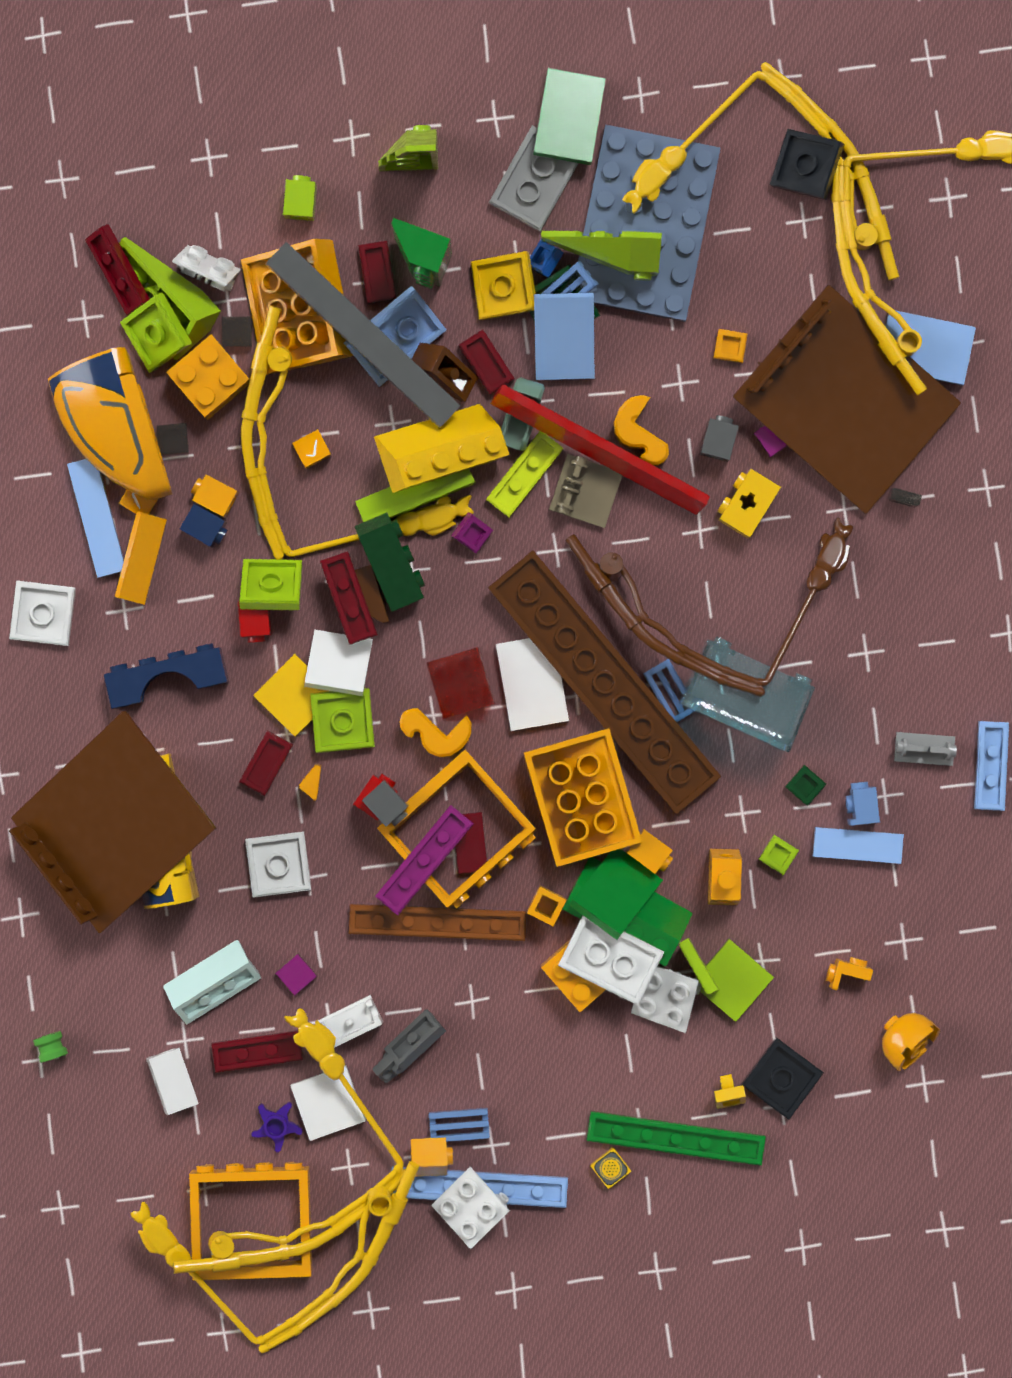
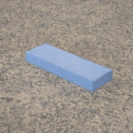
M978 721L974 809L1005 811L1009 722Z
M815 827L812 856L901 864L904 834Z

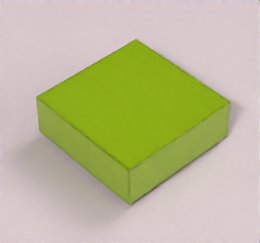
M773 835L758 860L784 875L799 850Z

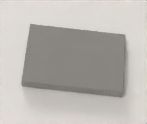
M532 125L490 199L489 204L541 232L579 163L533 155L537 128Z

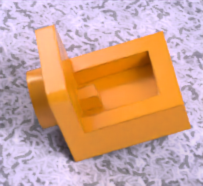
M850 957L848 962L836 958L835 965H829L826 981L830 982L829 987L831 989L838 990L842 974L871 981L873 969L867 967L868 961Z

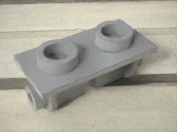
M896 732L894 761L953 766V760L957 752L955 736Z

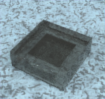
M251 316L222 317V347H252Z
M187 423L157 425L158 445L161 455L189 453Z
M898 488L890 489L888 496L891 502L913 508L920 505L922 495Z

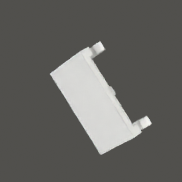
M371 995L318 1020L336 1037L335 1047L383 1023Z
M180 1048L171 1049L146 1058L165 1114L170 1115L199 1104Z

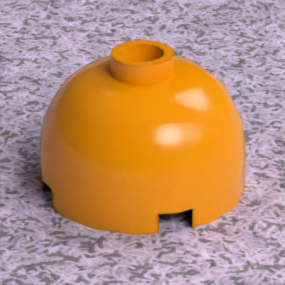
M908 1013L900 1018L895 1015L884 1026L886 1033L882 1038V1049L885 1057L898 1071H901V1068L905 1070L927 1051L925 1047L928 1039L934 1042L940 1033V1028L921 1014Z

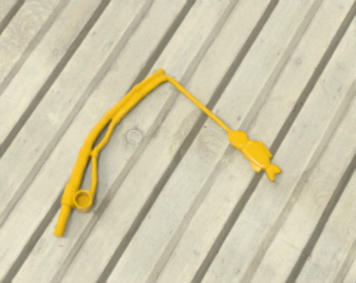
M764 62L761 65L762 72L757 71L753 73L680 147L668 146L663 149L660 158L644 160L632 179V183H636L635 190L627 192L622 200L632 204V212L634 214L641 207L642 198L647 197L652 202L656 200L660 193V187L670 178L672 172L679 169L684 163L687 156L685 149L756 79L766 82L781 94L818 131L821 137L831 139L830 132L837 141L843 142V149L847 156L859 153L838 124L808 97L799 85L793 83L769 63ZM863 161L852 162L854 172L852 173L850 169V204L857 249L867 250L874 243L878 245L888 281L899 278V273L890 245L892 240L886 217L884 214L882 215L876 193L869 178L868 169L865 168ZM854 180H857L869 223H863L858 227L854 215Z
M987 131L978 140L970 137L962 139L956 148L856 154L846 157L845 160L842 157L839 159L833 178L831 203H833L836 250L847 291L853 299V304L858 308L866 324L879 341L878 346L891 364L897 366L917 395L926 391L927 388L906 360V357L912 356L921 347L922 338L917 331L910 328L898 312L878 298L870 287L869 274L857 252L850 204L851 164L855 161L956 153L955 156L965 161H975L981 158L983 160H1002L1005 163L1012 164L1011 133ZM848 250H850L861 272L864 294L858 287L852 272ZM869 299L896 319L904 331L896 340L879 319L868 301Z
M270 306L260 343L257 342L250 367L252 368V373L247 389L245 408L241 416L243 418L241 425V447L246 478H248L259 524L264 531L274 558L282 560L284 554L288 557H296L360 539L358 534L291 550L279 525L266 476V467L264 466L267 443L264 422L266 414L283 389L289 366L292 363V355L284 347L274 348L271 346L281 308ZM270 366L273 370L281 372L275 389L258 414L261 390L268 367ZM255 421H257L260 436L258 468L255 467L252 446V433ZM464 496L456 504H451L450 497H442L436 501L435 505L421 508L416 512L403 513L394 520L397 519L404 536H413L418 531H424L431 536H435L455 526L456 523L453 520L457 516L465 517L468 512L474 513L468 507L472 496Z
M299 1008L295 1016L284 1017L287 1023L298 1028L299 1033L295 1034L293 1039L297 1045L306 1047L309 1054L319 1062V1066L326 1076L332 1080L339 1079L397 1163L393 1170L375 1185L386 1187L392 1194L398 1188L406 1170L403 1169V1160L344 1077L345 1060L341 1055L335 1053L336 1037L318 1020L315 1021V1025L309 1023L305 1011ZM372 1188L344 1209L327 1218V1220L298 1228L288 1236L275 1237L248 1231L234 1233L217 1231L208 1240L209 1249L213 1254L211 1258L173 1262L174 1274L212 1270L213 1272L240 1269V1266L261 1264L280 1259L287 1260L289 1257L299 1256L316 1249L334 1237L339 1236L361 1219L368 1202V1192ZM331 1226V1228L309 1240L295 1245H287V1243H290L304 1233ZM249 1238L280 1244L278 1247L233 1252V1239Z
M409 1161L396 1193L391 1195L390 1191L384 1186H375L368 1192V1202L360 1220L358 1249L354 1258L342 1267L332 1285L322 1292L319 1297L296 1315L287 1319L286 1322L264 1335L255 1337L196 1272L188 1273L252 1343L260 1345L259 1352L266 1353L277 1345L299 1335L331 1309L336 1308L370 1274L373 1266L377 1264L379 1255L387 1243L394 1225L399 1223L408 1202L406 1197L420 1166L416 1162ZM145 1202L141 1203L140 1211L130 1213L134 1221L142 1224L143 1231L139 1230L138 1233L144 1246L150 1253L165 1256L167 1264L172 1268L173 1262L191 1260L187 1249L178 1243L176 1237L168 1229L167 1220L163 1215H157L155 1218L151 1217L150 1209ZM372 1213L375 1216H382L377 1232L367 1252H364L366 1225L369 1215ZM362 1260L360 1268L353 1277L333 1294L346 1273Z

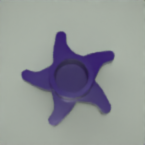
M261 1103L258 1109L264 1124L259 1130L252 1131V1137L272 1138L276 1145L275 1151L280 1152L285 1135L289 1133L301 1135L303 1129L288 1120V1111L292 1108V1103H286L277 1112L266 1109L264 1104Z

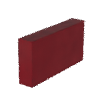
M388 241L358 245L367 303L373 304L395 300L397 297Z
M483 329L458 345L489 395L499 390L502 385H507L515 380Z
M267 730L239 782L265 796L294 744Z
M482 812L463 814L474 825L456 845L459 874L476 872L487 862Z

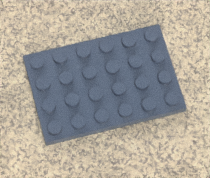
M605 124L583 236H589L590 232L606 231L607 233H612L613 237H619L622 231L662 233L659 273L657 276H652V280L649 281L635 280L634 275L622 273L579 256L578 262L581 261L585 270H588L591 277L599 283L589 292L594 293V304L686 322L720 147L692 142L685 149L687 156L684 163L679 169L672 172L670 178L660 187L658 198L653 202L649 201L647 197L642 198L641 207L634 214L632 212V204L626 203L622 199L627 192L635 190L636 183H632V179L644 160L660 158L661 152L668 146L680 147L685 140ZM576 272V275L579 278L581 275L579 274V272ZM586 281L582 283L583 287L588 284Z

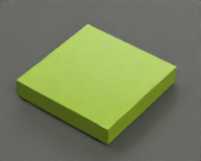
M163 292L156 294L120 321L149 373L157 370L192 344Z
M243 559L240 609L299 610L302 560Z
M364 688L363 696L334 691L310 694L316 753L375 747L369 688Z
M728 939L706 964L719 991L708 995L704 988L701 987L700 992L736 1022L774 977L733 941Z

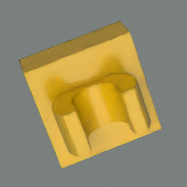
M731 1074L720 1076L722 1090L714 1091L717 1109L746 1103L743 1085L734 1087Z

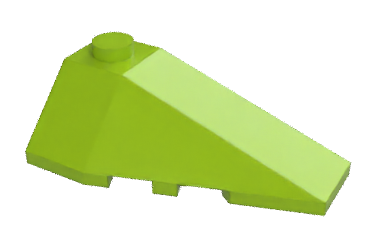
M430 125L413 126V130H407L378 161L379 171L438 169L437 129H431Z
M580 231L541 232V241L622 273L634 275L635 280L649 281L652 280V276H657L659 273L662 233L622 231L619 237H613L612 233H607L606 231L590 232L589 236H583V232Z
M124 237L119 244L147 295L151 299L156 294L163 292L192 342L190 346L173 357L175 360L180 359L211 331L221 310L200 288Z

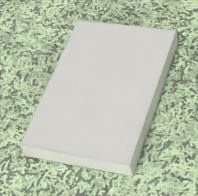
M527 638L496 644L511 731L569 721L561 675L531 639Z
M582 915L558 966L639 1005L664 951L626 932H623L619 939L616 940Z

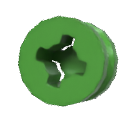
M61 1031L33 1040L34 1046L38 1047L40 1051L38 1057L40 1063L68 1054L67 1048L61 1042L63 1037Z

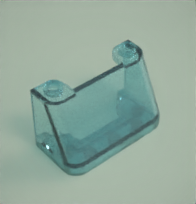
M715 637L714 641L706 640L701 655L723 666L730 667L732 670L757 679H765L770 666L730 649L732 643L724 639ZM777 670L772 681L763 687L765 695L759 697L735 688L722 686L718 682L693 671L678 704L700 712V714L717 720L762 742L769 743L779 750L790 753L815 687L810 685L812 679L798 673H796L795 677H792Z

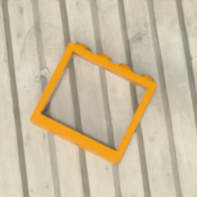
M467 750L461 752L406 802L409 806L404 811L408 815L396 826L392 823L385 826L382 823L377 827L405 860L411 851L394 832L467 766L472 769L524 829L450 895L431 875L426 884L447 908L453 905L456 908L460 907L469 899L470 896L467 894L469 890L475 885L478 889L481 888L492 878L489 873L497 865L502 869L514 858L511 853L520 846L524 849L536 839L533 835L537 831L534 825Z
M263 1162L256 1163L255 1168H244V1165L241 1163L226 1164V1169H214V1165L206 1164L196 1166V1170H191L189 1182L192 1260L202 1259L200 1182L299 1179L301 1228L311 1224L309 1166H302V1163L286 1162L285 1167H273V1163ZM311 1231L301 1235V1242L311 1239ZM312 1250L302 1254L301 1260L271 1261L240 1266V1269L219 1272L204 1270L195 1272L202 1280L311 1277Z

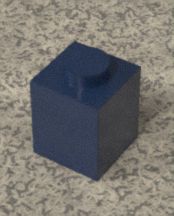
M193 504L179 528L213 548L215 543L220 545L228 532L224 528L227 522L196 504Z

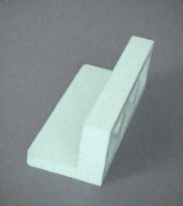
M235 940L166 983L164 990L173 1009L187 1025L261 979V976L248 959L241 943Z

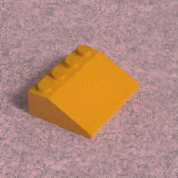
M311 239L290 245L343 294L333 240ZM279 249L241 259L257 342L260 343L269 307L281 308L271 346L274 348L284 347L290 351L292 363L288 370L354 356L345 346L344 342L346 340L265 265ZM269 366L266 375L278 373V371L273 370Z
M609 728L523 752L556 867L642 842Z

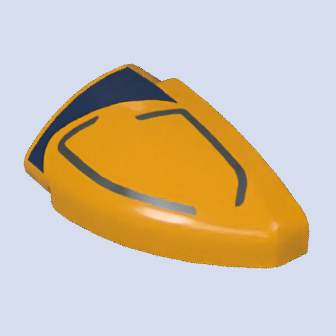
M112 348L86 357L59 370L48 378L55 407L64 428L82 455L98 471L112 482L146 499L155 500L173 494L140 384H137L131 358L126 348Z

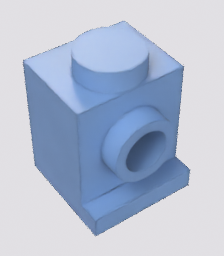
M868 782L850 783L851 789L850 795L846 796L847 813H852L853 818L847 819L848 825L879 823L876 787H869Z

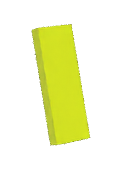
M539 431L486 500L509 518L564 448L548 435Z

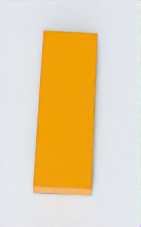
M136 512L115 597L145 605L167 519Z

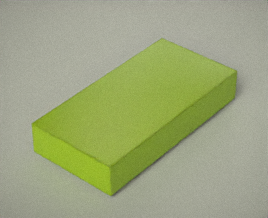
M687 938L680 942L679 946L708 995H712L719 991L692 941Z

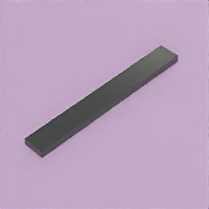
M287 242L266 262L265 265L439 428L460 407L445 390Z

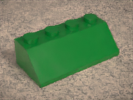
M393 218L391 224L396 243L412 277L416 280V284L432 289L434 285L440 287L452 256L451 239Z
M593 857L588 858L562 908L581 919L582 914L569 904L600 866L601 861ZM654 892L624 932L664 951L659 963L666 967L693 913Z

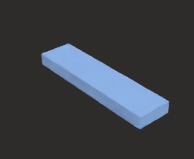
M87 459L68 463L69 474L97 578L119 573L122 570L124 557L101 472Z

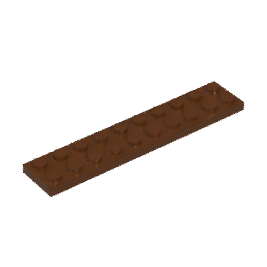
M534 550L488 587L605 729H610L611 736L675 814L679 813L722 777Z

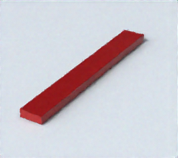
M502 385L490 403L695 515L707 505L710 496L506 385Z

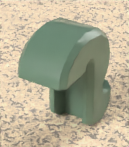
M520 377L516 380L513 390L541 404L545 387L541 383ZM508 413L505 415L501 428L506 446L524 451L527 448L533 427Z

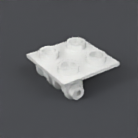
M187 245L172 260L173 263L177 264L176 267L181 269L182 273L193 278L198 274L197 280L199 281L204 276L206 277V284L212 280L211 286L223 292L225 289L228 291L232 290L235 283L233 279L241 271V269L234 266L235 264L232 261L222 257L217 259L207 254V250L196 245Z
M657 966L639 1005L633 1003L631 1013L686 1033L695 995L699 994L702 985L696 978H690L682 975L680 972L676 973L671 969L668 970Z
M471 1167L431 1205L470 1249L510 1211L507 1208L508 1197L502 1192L495 1194Z

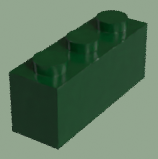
M386 512L356 525L355 529L391 612L423 599L424 596L420 588L424 587L425 583L419 570L413 572L410 563L415 560L409 546L405 545L402 547L399 538L404 535L397 519L391 521Z

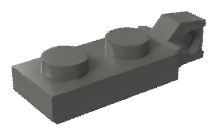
M425 1009L384 1048L386 1053L383 1055V1059L372 1070L382 1081L388 1083L406 1070L446 1032V1029L428 1009Z

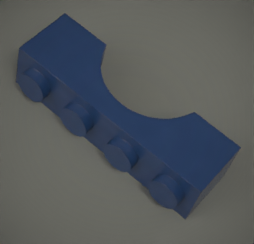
M213 643L196 647L197 653L185 655V651L180 650L168 653L167 660L157 662L156 657L138 660L139 666L128 668L127 663L110 667L111 673L104 674L111 709L144 702L145 692L149 684L157 676L167 672H178L187 676L198 689L229 682L222 649L220 647L214 648Z

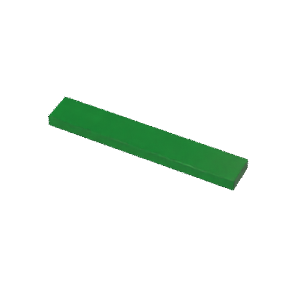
M598 1111L590 1112L587 1141L761 1166L766 1139L765 1135Z

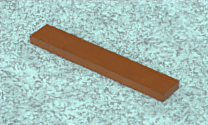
M350 904L349 934L525 941L526 911L406 906L397 915L386 905Z

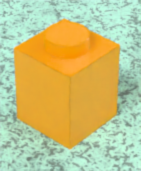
M205 475L203 479L198 478L191 490V494L195 495L192 501L224 518L227 517L239 494L237 490L208 475Z
M643 828L640 831L642 842L629 846L626 853L654 874L658 870L664 872L673 860V857L670 856L673 850Z
M539 885L527 909V914L554 926L566 902V898Z
M446 1137L411 1139V1161L416 1162L420 1166L415 1177L447 1175L448 1165H453L452 1147H447Z

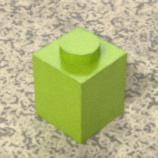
M294 175L293 180L286 179L283 209L285 219L314 221L317 185L316 182L311 181V177Z

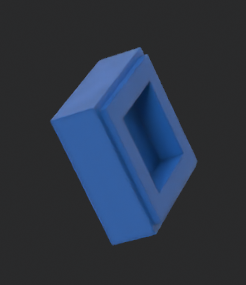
M540 240L530 256L532 270L549 278L564 252Z

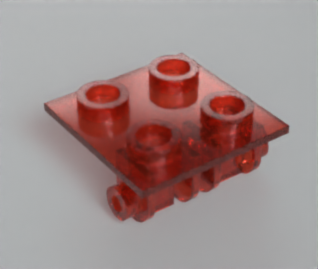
M479 647L427 662L443 719L495 704Z

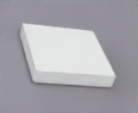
M16 581L9 639L69 646L76 588Z
M314 630L304 687L363 696L373 639H366L349 645L345 634Z
M304 831L245 839L253 897L312 890Z
M345 1065L343 1075L355 1091L347 1065ZM324 1073L290 1085L310 1141L366 1121L365 1116L339 1079L332 1080Z

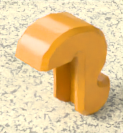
M644 395L631 397L624 402L617 413L613 423L614 435L621 445L629 449H643L644 453L641 454L640 458L654 466H659L668 458V444L635 423L651 397Z
M418 708L406 710L400 718V728L407 737L412 738L415 732H419L423 747L428 753L437 757L452 756L464 747L471 735L472 723L467 715L447 736Z

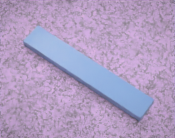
M448 1170L447 1175L415 1177L406 1198L437 1200L465 1171ZM476 1172L495 1194L502 1192L508 1197L509 1201L507 1204L566 1208L568 1177Z

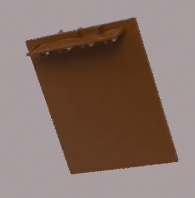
M827 285L783 338L779 339L777 345L762 362H758L759 366L735 392L733 398L863 513L867 514L910 462L915 460L916 455L946 422L961 402L908 356L906 360L927 388L926 391L917 395L897 366L891 364L878 346L879 341L866 324L861 313L833 287Z
M124 710L11 817L17 827L10 829L9 832L78 922L84 924L90 921L97 932L102 933L167 872L209 836L216 827L133 719Z

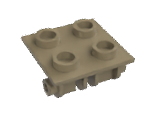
M567 454L549 510L605 528L622 475L606 466L588 461L583 457Z

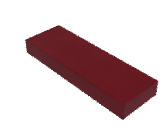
M109 224L101 226L85 239L127 316L150 300Z
M347 551L321 560L320 563L349 645L377 636L378 634L349 552Z
M299 1031L212 1042L215 1073L303 1060L302 1047L297 1045L293 1039V1036L299 1033Z

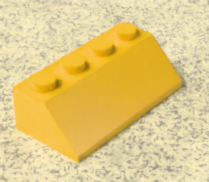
M480 404L455 411L440 428L429 419L374 437L392 493L481 466L509 455L500 426Z

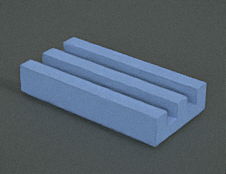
M579 261L541 294L554 293L576 272H579L581 276L560 294L573 292L584 281L588 284L578 293H589L599 283L591 277L590 272L586 271L582 262Z
M669 659L643 673L658 701L676 722L698 710ZM665 667L668 669L690 708L684 710L662 672V669ZM656 673L677 708L678 715L674 716L652 678L653 674Z
M488 1108L429 1112L431 1138L446 1137V1142L490 1138ZM482 1115L481 1121L436 1124L435 1120ZM483 1127L482 1132L437 1135L436 1133L438 1130Z

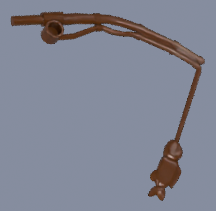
M837 517L833 525L835 533L831 536L827 533L821 536L820 546L822 548L816 558L815 567L809 572L807 578V588L810 590V593L765 679H757L732 670L730 667L723 666L689 649V647L680 644L660 623L650 619L643 609L636 584L624 567L623 559L620 555L613 552L603 555L599 565V563H595L575 534L569 536L565 541L585 568L584 573L597 592L603 594L610 606L626 623L627 628L630 631L632 630L637 638L647 646L670 659L675 664L710 678L722 686H728L754 694V696L763 697L765 695L763 687L772 681L816 592L827 589L831 585L832 575L845 569L851 545L845 544V538L851 534L853 526H844L840 518ZM621 576L624 577L630 587L638 616L634 614L622 599L612 581L618 580ZM642 622L658 630L668 638L678 651L657 640L644 628Z

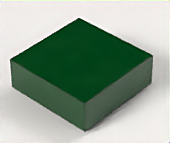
M803 765L784 787L808 806L826 786V783L807 766Z

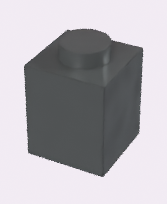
M717 415L716 419H709L699 455L725 462L730 460L739 427L733 424V419Z
M386 780L382 781L362 800L385 826H388L390 823L396 826L408 815L404 810L409 805Z

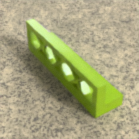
M468 469L396 493H392L391 487H388L355 502L363 522L386 512L389 518L392 519L475 484V481Z

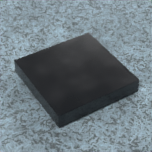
M787 129L770 185L774 188L827 200L844 143Z
M775 1037L741 1085L789 1120L824 1072Z

